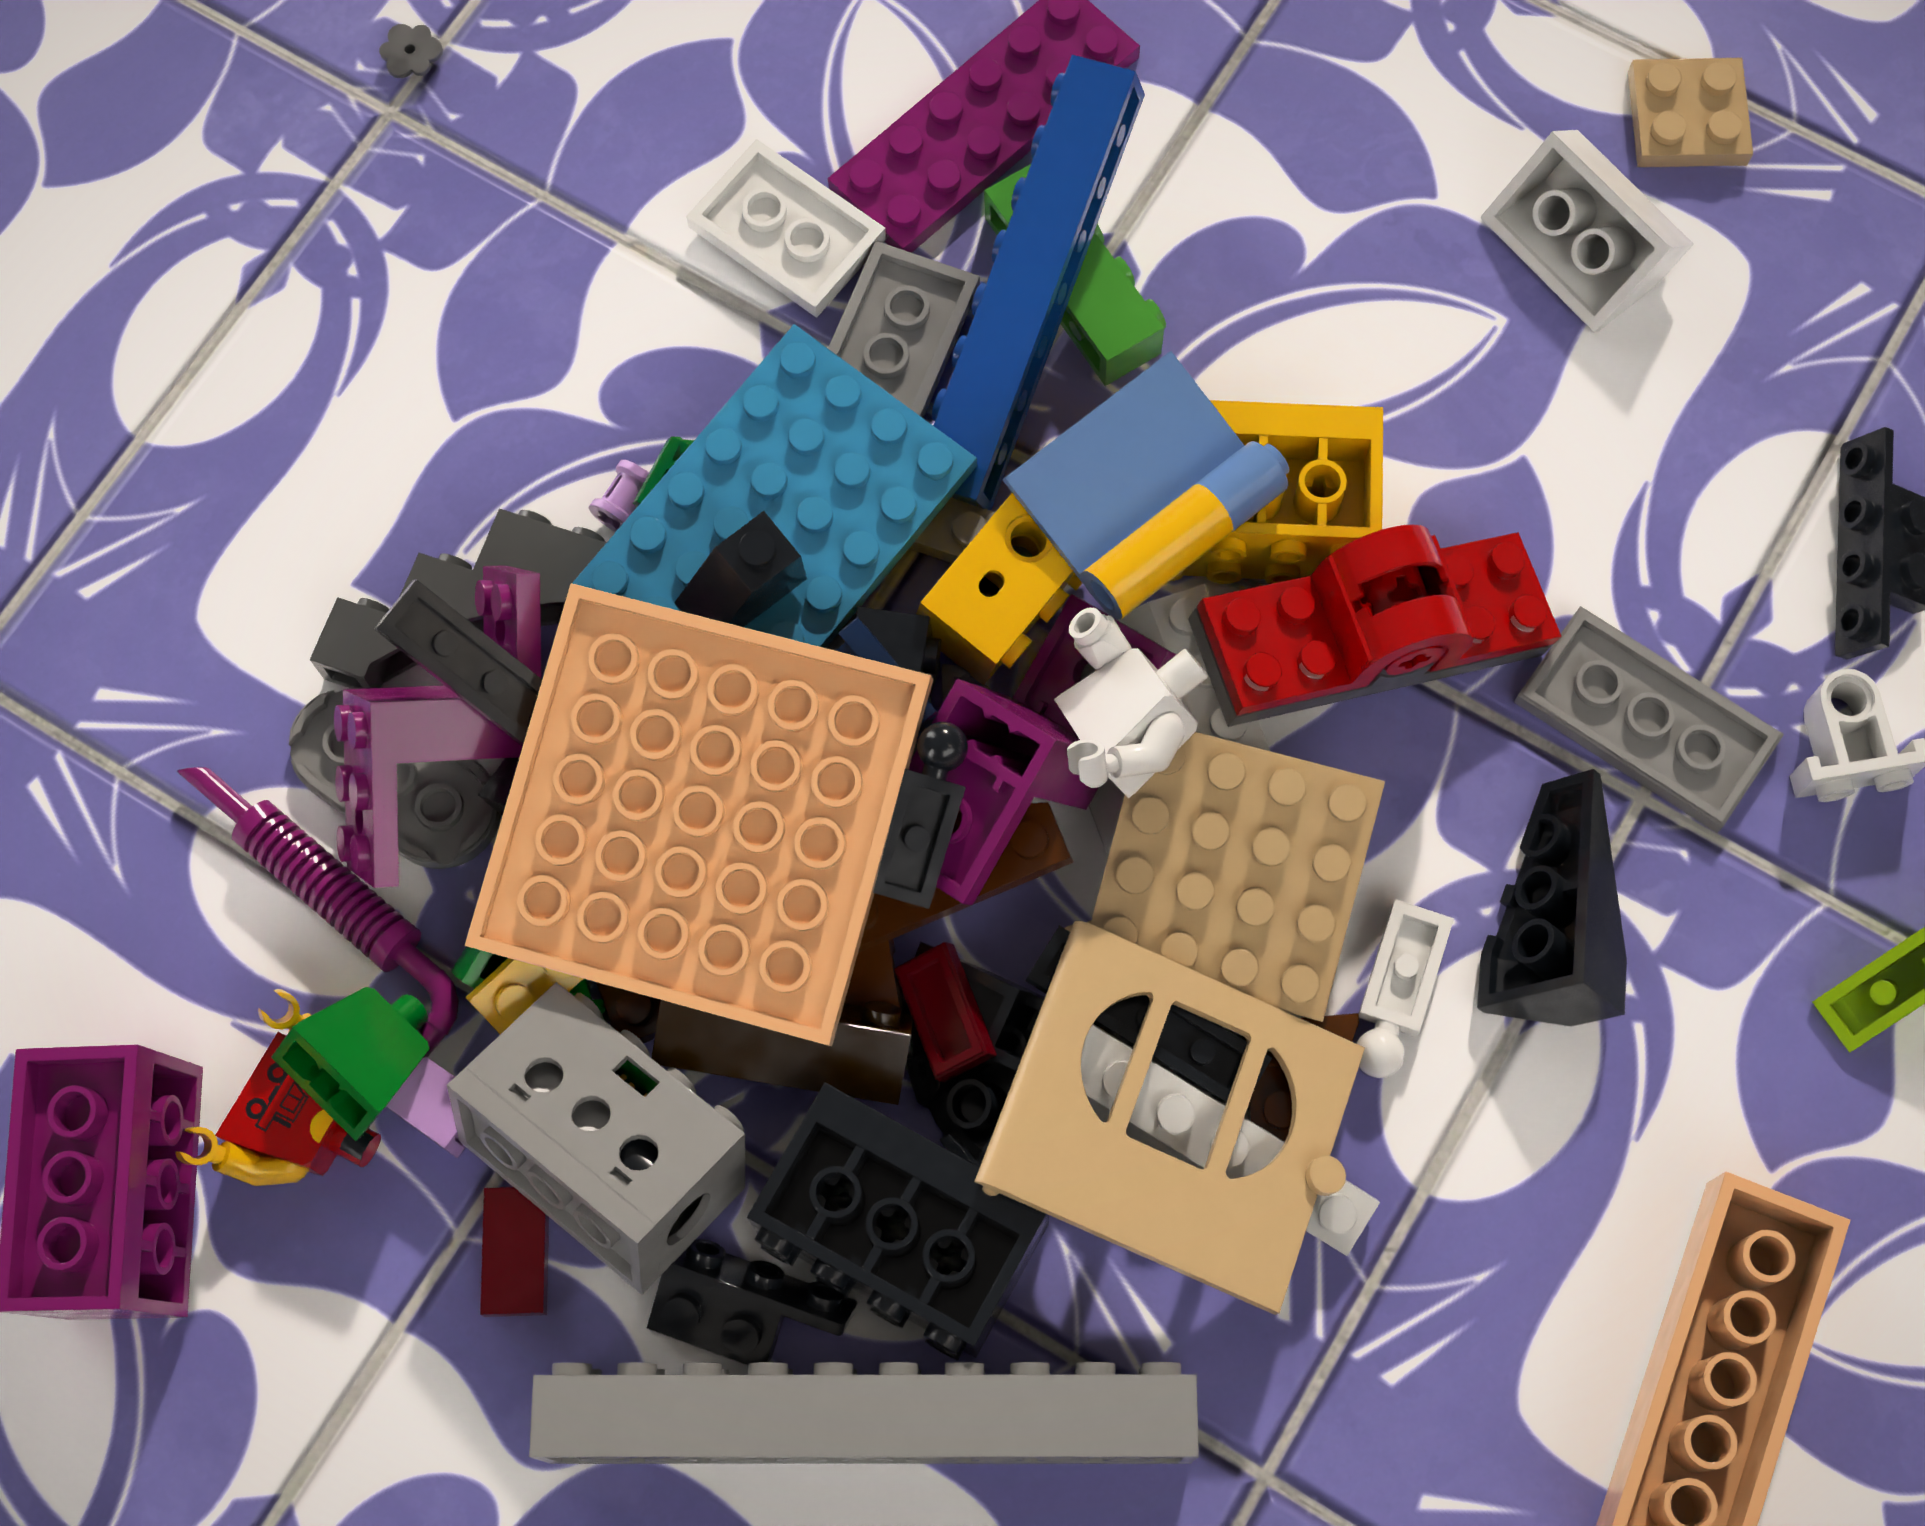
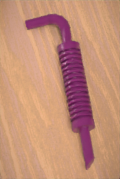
M206 767L177 770V773L236 823L231 839L249 853L253 859L257 860L276 879L283 882L289 890L297 897H300L306 905L314 912H317L338 933L343 934L346 940L352 942L354 947L360 950L366 957H369L383 972H390L400 965L425 987L432 1002L431 1012L428 1015L426 1024L418 1032L428 1041L430 1049L423 1057L428 1058L453 1027L457 1019L459 999L455 984L446 972L416 948L421 939L420 930L410 921L404 919L398 911H395L374 890L369 889L367 884L361 881L355 874H352L346 866L338 859H335L330 852H327L323 846L318 844L304 830H301L295 822L287 815H284L269 800L260 801L252 806L211 769Z

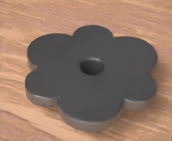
M397 24L389 30V42H385L380 46L379 53L381 58L387 61V69L391 76L405 78L412 72L417 76L426 75L430 71V63L440 59L443 54V47L437 38L431 37L429 27L417 25L412 29L406 24Z

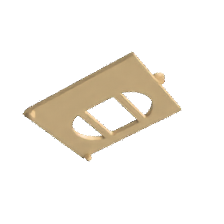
M1074 921L974 1182L982 1185V1190L989 1196H996L999 1193L1246 1303L1277 1315L1280 1313L1317 1195L1330 1196L1338 1192L1346 1181V1172L1339 1160L1330 1155L1365 1047L1095 925L1083 921ZM1146 995L1150 999L1147 1012L1106 1122H1102L1087 1098L1082 1081L1081 1056L1086 1036L1094 1021L1104 1010L1124 999ZM1171 1005H1176L1236 1032L1247 1040V1045L1204 1169L1197 1168L1132 1139L1126 1133ZM1270 1051L1284 1071L1291 1092L1292 1118L1289 1133L1279 1153L1266 1167L1251 1175L1230 1179L1226 1175V1170L1266 1052Z

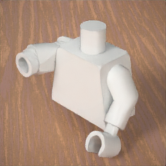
M1086 608L1072 619L1069 625V633L1074 638L1075 648L1095 669V672L1054 699L1080 739L1070 744L1067 748L1069 770L1073 774L1079 775L1080 781L1091 788L1102 786L1109 778L1130 798L1156 772L1167 769L1177 750L1196 732L1198 723L1181 699L1209 676L1186 648L1160 669H1157L1140 649H1132L1111 615L1101 614L1096 608Z

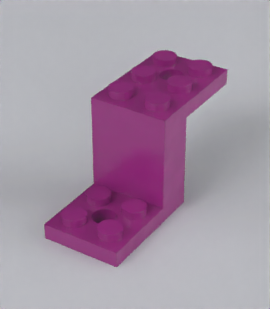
M483 566V580H478L475 587V605L478 615L484 616V633L541 678L540 573L510 566ZM446 686L343 689V705H336L334 711L336 739L338 742L344 741V765L337 766L335 774L337 798L339 802H345L346 825H340L337 829V851L340 861L347 862V868L373 888L399 887L397 764L520 757L523 746Z
M1073 594L1067 600L1013 697L957 679L938 711V715L932 722L933 724L944 721L955 724L964 732L968 742V752L965 760L959 767L949 771L946 781L965 786L966 788L960 804L962 813L961 825L951 835L936 887L962 904H974L1034 797L1087 810L1099 787L1091 788L1080 781L1079 775L1073 774L1069 770L1067 748L1070 744L1080 739L1054 700L1061 693L1081 681L1082 671L1088 664L1074 646V638L1069 633V625L1080 611L1086 608L1098 609ZM1098 609L1101 614H1105L1106 616L1109 615L1103 612L1102 610ZM1115 619L1132 649H1140L1157 669H1160L1176 655ZM916 750L911 759L909 770L922 773L924 763L919 757L918 750Z

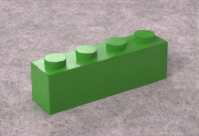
M1030 165L984 190L985 219L996 235L1001 230H1007L1013 214L1011 200L1015 185L1021 177L1026 178ZM1097 224L1060 324L1104 386H1107L1162 353L1166 322L1157 304L1152 299L1145 301L1135 288V279L1127 263L1120 256L1113 258L1105 247L1103 233Z

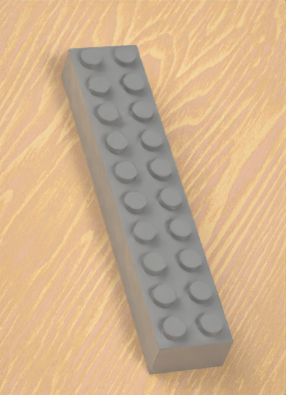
M707 1362L684 1363L683 1375H665V1369H657V1364L618 1363L617 1375H602L601 1369H592V1364L553 1363L552 1375H533L529 1457L550 1464H1191L1199 1457L1197 1374H1181V1363L1176 1362L1142 1363V1369H1139V1374H1115V1363L1083 1362L1076 1363L1075 1375H1050V1364L1042 1362L1011 1363L1010 1375H985L984 1364L975 1362L945 1363V1375H921L918 1363L909 1362L880 1363L879 1375H857V1369H853L852 1363L842 1362L814 1363V1375H793V1369H788V1364L774 1362L749 1363L748 1375H729V1369H722V1364Z

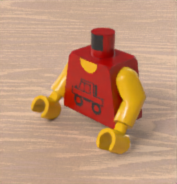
M276 989L274 992L288 1002V1011L285 1016L280 1019H271L269 1015L258 1008L259 1017L264 1023L274 1029L283 1030L287 1028L290 1031L298 1022L311 1016L309 1013L299 1014L300 1007L298 1001L294 996L282 989ZM278 1031L217 1133L214 1135L212 1131L203 1127H189L184 1130L201 1136L204 1141V1150L201 1155L193 1158L179 1151H176L175 1154L178 1160L184 1164L203 1165L211 1162L214 1171L253 1186L297 1183L308 1172L323 1176L329 1170L337 1155L359 1167L366 1166L379 1147L381 1135L368 1128L363 1136L355 1141L271 1058L286 1037V1035ZM217 1137L225 1142L218 1145Z

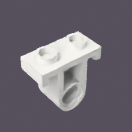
M1842 669L1832 673L1806 702L1803 710L1804 722L1814 756L1807 757L1789 777L1795 798L1817 795L1820 802L1839 800L1854 794V788L1872 785L1876 786L1878 792L1898 790L1911 785L1914 782L1913 777L1925 767V738L1912 740L1898 754L1881 693L1876 683L1863 672L1855 669ZM1831 698H1838L1847 703L1852 711V716L1839 713L1834 708Z

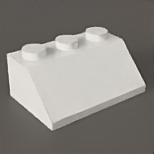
M1578 130L1552 131L1480 216L1593 332H1599L1656 287L1694 245L1678 227Z

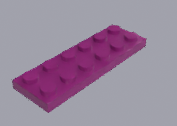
M1039 0L828 177L829 189L885 227L886 240L884 242L890 246L912 253L1031 151L1034 134L1040 125H1046L1052 109L1050 99L1054 81L1059 73L1066 72L1072 55L1127 69L1139 58L1140 45L1089 0Z

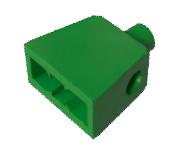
M364 987L298 1022L292 1027L271 1058L357 1141L387 1106L430 1049L428 1041L417 1031L426 1024L428 1014L424 1005L412 995H402L390 1005L375 989Z

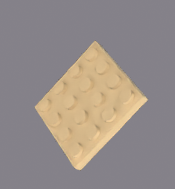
M1195 732L1177 750L1167 769L1156 772L1130 798L1124 795L1090 924L1287 1013L1323 1022L1385 781Z

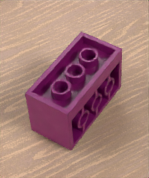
M138 1044L16 1049L0 1236L1 1313L64 1320L188 1317L197 1165L182 1163L176 1157L175 1152H183L193 1158L198 1157L199 1135L184 1130L189 1127H200L203 1066Z

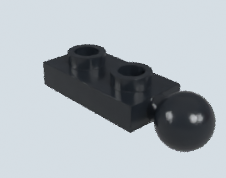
M944 721L936 722L926 727L918 739L917 750L921 761L924 763L922 773L905 769L873 893L928 909L930 908L966 788L965 786L946 781L948 772L959 767L965 760L968 752V742L964 732L958 726Z

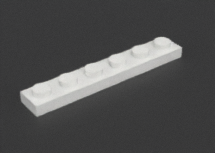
M1094 1024L1086 1036L1082 1049V1081L1086 1095L1111 1110L1133 1048ZM1151 1060L1129 1122L1204 1168L1225 1105ZM1244 1117L1226 1170L1227 1177L1230 1179L1245 1177L1263 1169L1275 1158L1285 1142ZM1346 1180L1344 1186L1338 1192L1330 1196L1317 1195L1306 1231L1348 1256L1380 1202Z

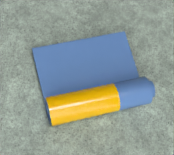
M1170 351L1007 475L1003 482L1099 605L1109 615L1117 620H1121L1287 490L1288 480L1286 474L1289 473V466L1284 456L1271 444L1262 446L1255 441H1251L1244 445L1173 352Z

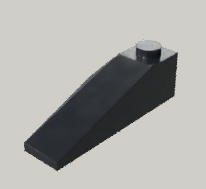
M1595 769L1543 783L1520 844V849L1525 854L1518 877L1515 885L1506 884L1500 903L1506 907L1497 935L1487 936L1481 952L1477 1008L1483 1013L1570 1027L1625 1015L1627 957L1601 774Z

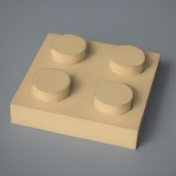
M1742 58L1632 60L1628 70L1637 167L1748 165L1753 156Z

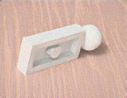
M1397 899L1392 904L1358 1013L1359 1018L1376 1023L1374 1029L1364 1033L1356 1043L1365 1047L1359 1068L1365 1074L1375 1078H1385L1393 1075L1401 1067L1404 1060V1047L1398 1038L1399 1031L1414 1037L1420 1032L1454 918Z

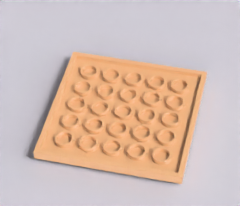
M571 583L464 946L832 1046L874 897L873 891L905 769L909 770L933 683L932 676Z

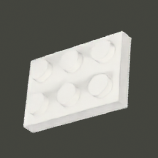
M758 139L754 140L686 215L687 224L690 229L816 318L866 263L875 241L883 243L886 240L885 227Z

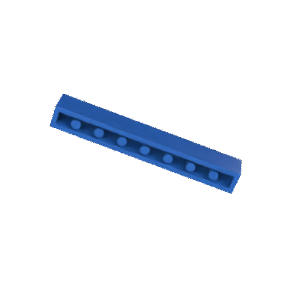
M1072 55L1066 72L1059 73L1054 81L1050 99L1052 105L1046 125H1040L1034 134L1031 145L1032 163L1026 178L1021 177L1013 191L1011 200L1013 214L1007 230H1001L994 241L992 249V262L994 264L987 283L982 282L975 292L972 303L973 321L967 336L962 335L956 343L952 356V366L954 368L947 389L942 388L939 391L933 405L932 419L935 421L933 426L977 457V467L954 493L952 498L990 511L992 509L1145 97L1136 71Z

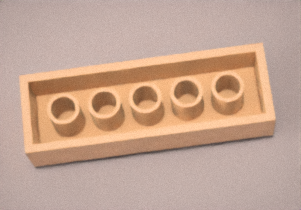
M1724 1172L1706 1183L1596 1526L1758 1525L1850 1219L1729 1172Z

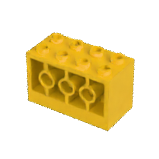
M1210 400L1244 445L1255 441L1262 446L1271 444L1279 450L1289 466V473L1286 474L1288 487L1287 490L1171 581L1181 579L1183 576L1207 577L1209 581L1219 584L1235 583L1242 578L1265 579L1268 584L1311 576L1318 565L1337 549L1360 537L1382 530L1383 407Z

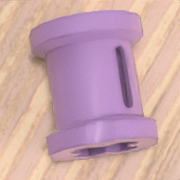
M620 460L616 466L617 476L603 497L601 499L594 498L588 507L591 514L598 521L615 532L636 509L633 502L649 474L647 470L628 460Z

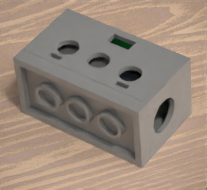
M556 982L447 1084L458 1140L643 1295L669 1268L671 1263L694 1242L745 1188L744 1128L737 1117L721 1105H716L713 1108L696 1094V1089L692 1082L682 1072L673 1067L665 1070L650 1058L648 1049L637 1036L628 1030H622L619 1033L605 1022L599 1008L587 996L581 993L573 996Z

